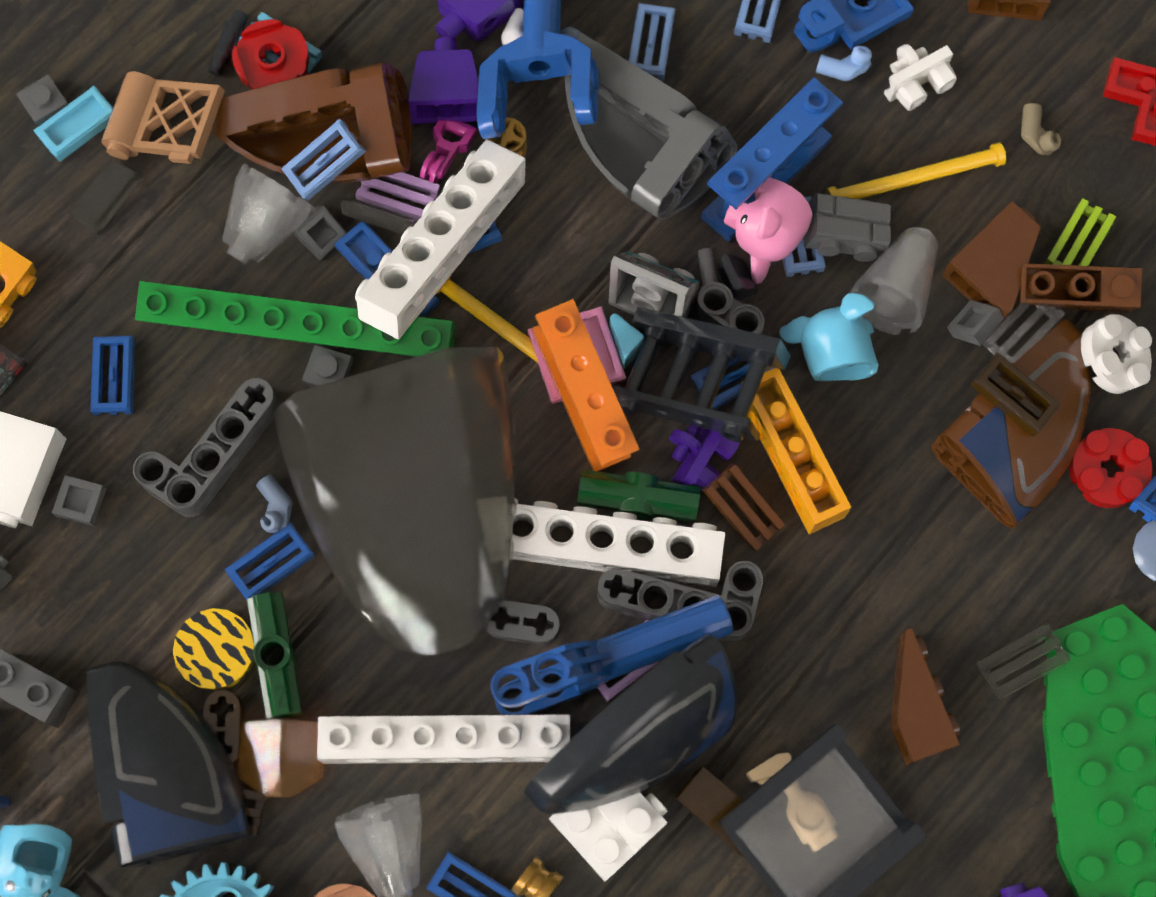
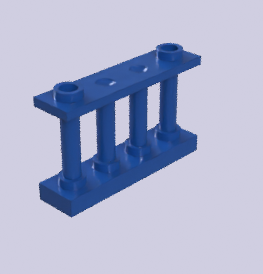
M813 78L707 182V185L719 196L702 212L701 218L726 241L730 242L736 236V230L724 224V218L729 205L737 210L743 203L748 204L756 201L755 191L768 178L788 184L830 143L832 135L822 125L842 106L843 101L816 78Z

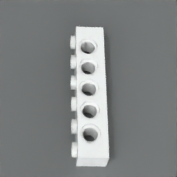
M487 139L477 151L473 150L470 152L465 160L464 167L456 176L452 175L447 180L443 192L435 201L431 200L426 205L418 222L413 227L409 226L404 231L400 243L393 252H388L383 256L377 271L369 280L365 279L359 285L355 295L359 319L399 340L525 184V158Z
M495 496L494 501L484 499L477 544L479 555L602 572L613 568L623 569L661 580L717 587L720 580L725 532L716 531L717 527L714 525L694 523L692 528L677 526V521L662 517L653 518V522L637 520L636 515L626 512H615L613 517L597 515V510L589 507H574L573 511L557 509L558 505L545 501H536L534 506L518 504L516 498L508 496ZM518 521H527L533 526V530L528 536L518 537L511 532L512 526ZM558 526H566L573 532L572 538L562 543L555 541L550 534ZM604 531L612 537L613 542L608 547L598 548L592 544L591 536L596 532ZM636 537H645L650 540L653 548L647 553H637L631 548L630 542ZM677 542L686 543L690 546L692 555L686 559L676 558L671 553L670 547Z
M570 715L318 717L317 759L323 764L549 762L570 741Z

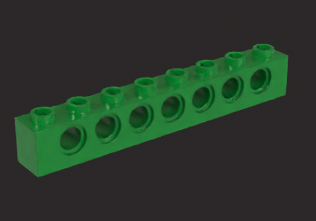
M139 281L135 320L445 361H452L457 328V323L454 321L417 316L398 340L360 320L358 309L144 281Z

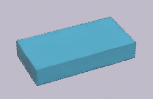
M93 86L37 127L34 132L55 158L61 162L107 127L113 107L97 88Z

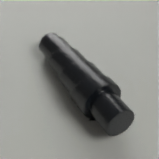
M236 9L231 20L226 21L224 24L225 27L220 35V40L215 49L216 52L208 69V72L214 76H221L225 65L230 60L234 45L237 47L241 33L245 30L244 26L249 16L241 10Z

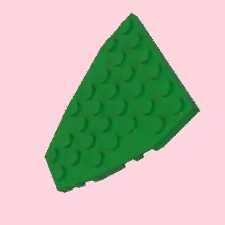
M1121 604L1045 635L1047 667L1044 670L1046 709L1043 710V734L1048 778L1052 780L1054 803L1051 804L1053 817H1056L1058 843L1056 844L1057 858L1075 897H1156V631L1125 605Z

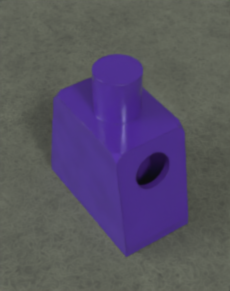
M438 0L439 12L444 18L435 26V30L440 37L455 39L463 31L475 41H482L507 22L516 8L523 9V0Z
M451 37L438 38L435 41V51H421L417 54L409 93L412 124L437 123L438 120L477 121L479 81L472 52L467 49L457 50V42Z

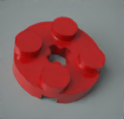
M267 19L255 22L241 33L242 38L239 40L237 47L234 45L232 51L233 65L240 80L251 90L308 75L307 69L310 63V55L306 41L299 30L295 27L292 29L289 26L283 25L282 21ZM273 50L275 55L281 54V57L273 64L261 61L267 58L266 52Z
M1104 428L1092 431L1079 443L1070 462V478L1073 484H1077L1078 488L1083 492L1082 496L1088 502L1103 508H1119L1134 501L1151 481L1152 462L1149 456V447L1142 439L1136 438L1124 430ZM1109 459L1114 460L1116 465L1119 466L1120 472H1116L1113 477L1107 476V469L1101 468V462L1106 463Z

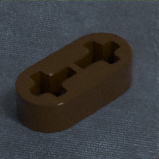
M215 691L208 696L204 703L203 718L211 725L216 735H219L220 738L221 733H225V744L233 749L232 754L228 755L232 763L237 765L243 753L244 704L239 696L230 691ZM226 698V702L233 705L234 710L226 714L225 727H221V715L214 713L215 706H220L222 699Z

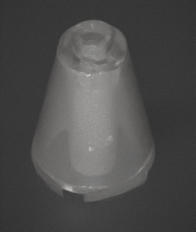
M911 227L904 230L863 273L849 293L866 295L875 303L874 309L862 315V317L867 319L872 327L877 330L899 335L902 329H911L910 333H913L922 325L926 314L939 248L937 239L928 229Z

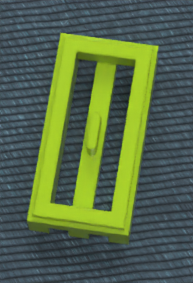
M1082 198L1044 264L1071 265L1095 222H1098L1102 225L1078 265L1088 266L1116 216L1111 213L1108 216L1103 214L1102 208L1098 206L1092 208L1088 205L1089 201ZM1084 214L1089 218L1065 260L1061 263L1056 259L1081 215Z

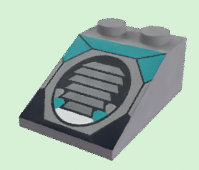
M627 251L615 255L611 261L608 304L632 315L635 314L637 307L687 318L697 296L700 281L695 280L694 276L686 270L680 268L672 270L660 265L659 261L646 253H638L637 255Z

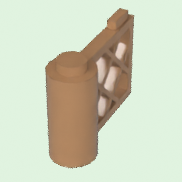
M128 72L104 132L102 144L107 148L106 152L109 155L121 160L136 157L141 152L169 155L168 159L171 162L191 164L193 158L201 159L225 90L220 85L156 80L143 73ZM166 93H176L179 99L163 110L161 106ZM202 96H209L206 105L194 113L190 105ZM185 109L188 118L172 129L168 120ZM163 124L167 133L155 142H149L151 133ZM192 128H195L196 133L191 146L181 145L178 138Z

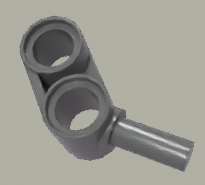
M711 248L698 250L697 255L703 286L699 288L700 291L696 302L695 314L697 320L737 329V323L744 321L754 326L755 330L752 333L762 334L765 320L763 313L753 305H743L734 299L730 289L717 281ZM711 299L717 300L723 305V308L718 311H712L704 303Z

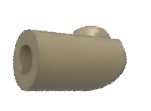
M1035 103L1026 104L1023 106L1021 137L1038 154L1050 155L1060 147L1061 138L1058 133L1054 134L1052 130L1046 132L1041 127V105Z

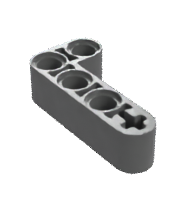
M252 378L245 381L180 466L158 452H146L141 454L133 464L135 479L148 493L185 517L200 515L277 415L279 401L273 388L266 380L261 378ZM255 397L260 400L264 397L266 399L263 404H261L260 402H255L254 404L252 403V400ZM243 412H245L248 417L251 415L253 419L249 421L248 418L243 414ZM232 426H244L243 433L238 438H226V434ZM212 456L220 457V462L215 469L211 471L202 470L203 463L207 458ZM157 466L163 467V473L159 479L147 481V474L152 468ZM184 489H195V495L190 502H178V497Z
M740 561L730 567L723 583L721 595H719L723 599L728 612H735L743 618L744 627L740 630H733V634L718 640L726 642L740 641L748 634L754 622L763 585V575L760 568L750 561ZM614 568L601 575L598 581L597 592L599 603L605 609L642 620L648 619V621L679 610L689 602H700L718 595ZM738 574L749 576L753 581V588L749 591L738 590L733 584V577ZM614 582L620 583L621 591H623L618 594L617 598L610 597V590L607 589L612 588ZM634 586L640 587L636 605L630 604ZM658 592L664 596L666 605L658 610L651 609L645 604L643 598L647 593Z

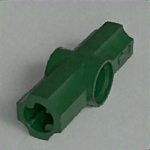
M582 469L577 505L631 513L637 516V520H651L654 517H662L695 523L701 487L659 481V478L654 475L641 472H627L623 476Z
M268 592L248 598L247 603L255 646L253 657L258 665L266 719L268 721L282 720L303 714L295 667L296 654L291 644L283 593ZM273 647H283L285 651L283 660L275 666L267 665L265 661L267 652Z

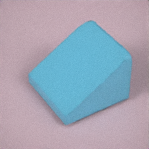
M613 313L610 317L609 329L622 367L625 369L639 354L644 337L617 313Z

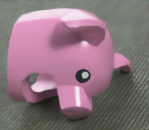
M768 178L755 191L756 201L748 204L743 203L737 210L729 205L724 218V224L736 230V239L739 246L751 256V276L755 284L763 282L771 262L782 260L795 250L806 235L812 221L813 214L810 205L803 195L792 186L773 178Z

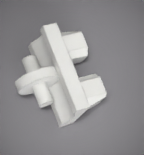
M908 44L897 49L898 61L890 65L894 73L889 78L890 88L884 91L889 102L897 98L908 111H911L926 100L927 94L921 85L927 81L930 82L937 94L952 88L957 77L949 64L953 56L949 47L946 45L930 55L927 54L924 47L916 51Z

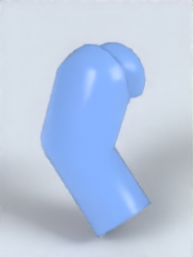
M857 46L853 48L852 54L843 60L821 54L816 73L842 81H849L868 70L871 65L872 53L865 46Z

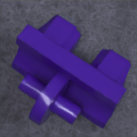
M689 425L686 432L674 429L669 437L677 446L672 454V458L681 462L674 474L672 481L677 484L701 487V490H703L720 474L719 471L707 464L711 455L715 454L723 461L729 460L734 455L740 442L728 440L721 436L719 432Z

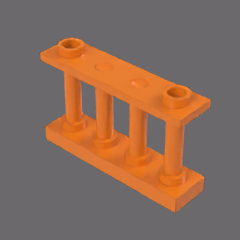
M574 299L536 314L535 317L539 325L531 329L532 334L592 470L599 472L631 457L630 454L638 451L639 447Z

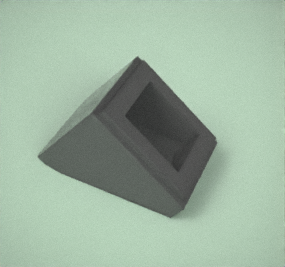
M316 206L290 229L294 236L319 260L335 248L334 244L347 234L324 206Z

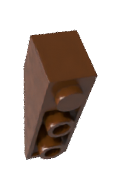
M1023 263L1021 266L1020 303L1084 311L1130 313L1141 308L1142 268Z
M912 628L905 630L898 640L890 725L906 766L960 745L957 739L960 736L959 725L952 713H946L941 700L944 697L942 684L936 674L931 675L925 661L929 658L926 645L920 636L915 637Z

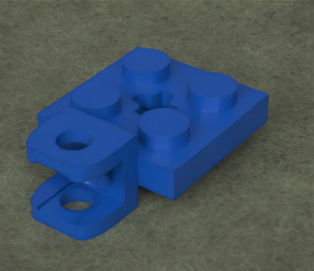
M811 0L801 8L799 13L800 20L795 25L794 34L808 52L823 50L837 42L840 36L851 50L911 17L914 8L908 0H869L866 7L856 5L854 3L855 0ZM809 30L810 33H811V35H812L813 37H818V38H815V39L810 38V37L807 35L806 31Z

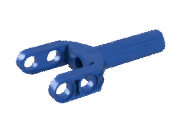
M524 0L522 36L498 48L480 65L477 123L483 139L500 137L505 131L508 81L513 80L515 83L571 75L570 99L574 103L579 125L597 123L599 69L596 67V61L592 57V51L589 47L573 36L560 34L561 0Z
M716 595L599 640L580 641L562 645L506 666L496 672L491 682V691L496 701L497 710L501 715H534L571 701L598 688L608 680L664 660L673 652H681L704 634H710L716 639L733 634L732 620L723 599ZM553 660L558 662L555 665L539 670L540 666L546 661ZM510 675L518 677L507 682L498 690V685L502 678ZM551 675L561 678L560 681L554 684L542 681L545 677ZM510 690L522 692L515 699H505L503 697ZM563 690L558 697H547L550 694ZM525 704L523 709L518 712H509L503 707H519Z

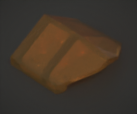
M286 719L241 722L239 778L265 797H294L311 785L323 779V763L317 759L318 722Z

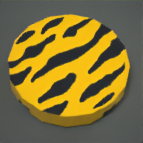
M212 608L197 612L183 623L175 636L173 655L176 667L187 681L200 689L219 691L233 687L241 681L240 679L250 671L254 664L253 652L255 646L253 633L241 617L229 610Z

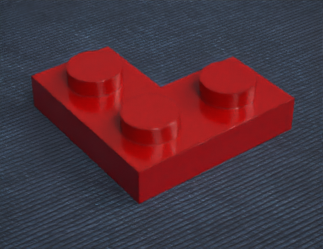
M1114 57L1110 64L1102 97L1139 106L1131 139L1156 146V68Z

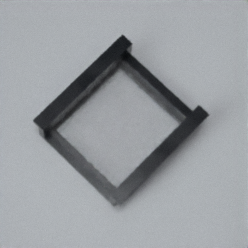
M838 723L829 726L823 734L717 822L776 897H857L927 837L916 822L904 817L844 740L848 735Z

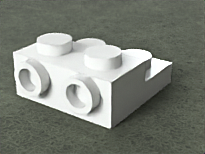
M639 792L610 804L582 811L553 814L549 820L606 882L667 824V821L662 817L667 810L652 793L644 797Z

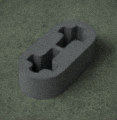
M497 600L485 609L483 615V622L487 632L492 637L501 640L547 645L555 640L560 630L559 618L556 612L549 607ZM500 610H506L508 618L519 620V625L507 623L504 626V630H498L496 622L490 621L491 616H498ZM544 615L547 616V623L554 625L553 629L545 630L544 636L537 635L535 627L524 625V621L538 622L539 616Z

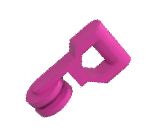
M438 120L433 128V137L437 143L436 152L431 151L425 159L420 172V178L424 180L429 178L430 182L437 184L445 176L459 153L468 151L477 135L478 129L461 121ZM445 131H448L462 139L457 142H449L443 139L442 136Z

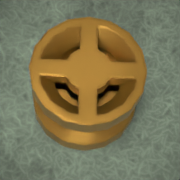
M506 118L505 131L500 137L490 138L489 141L506 148L507 144L514 143L515 145L509 146L506 149L522 157L526 155L527 137L524 126L516 119Z
M536 856L516 882L512 891L518 896L550 897L563 879V876L558 872L548 871L544 868L543 861Z

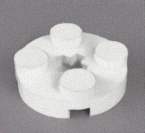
M1112 314L1096 320L1093 325L1085 329L1081 338L1082 358L1085 367L1092 366L1093 371L1097 375V377L1092 379L1099 387L1110 393L1121 394L1147 384L1150 381L1151 352L1149 347L1152 344V337L1146 328L1142 326L1137 327L1135 323L1124 316ZM1113 348L1117 350L1119 357L1115 352H1113Z

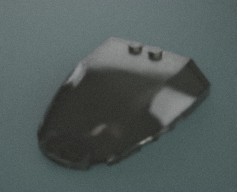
M497 347L445 348L295 392L273 411L286 466L293 488L317 544L340 586L365 624L378 637L395 648L417 655L448 653L463 648L475 641L489 628V621L500 603L505 600L509 586L514 542L512 540L513 519L517 509L514 501V477L517 475V465L514 461L513 449L515 428L502 351Z

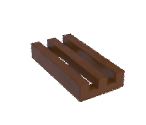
M730 464L702 490L752 551H757L765 540H769L773 536L772 533L780 530L785 525L735 464ZM729 477L734 480L769 523L767 526L728 481ZM718 487H722L759 532L755 537L716 491Z

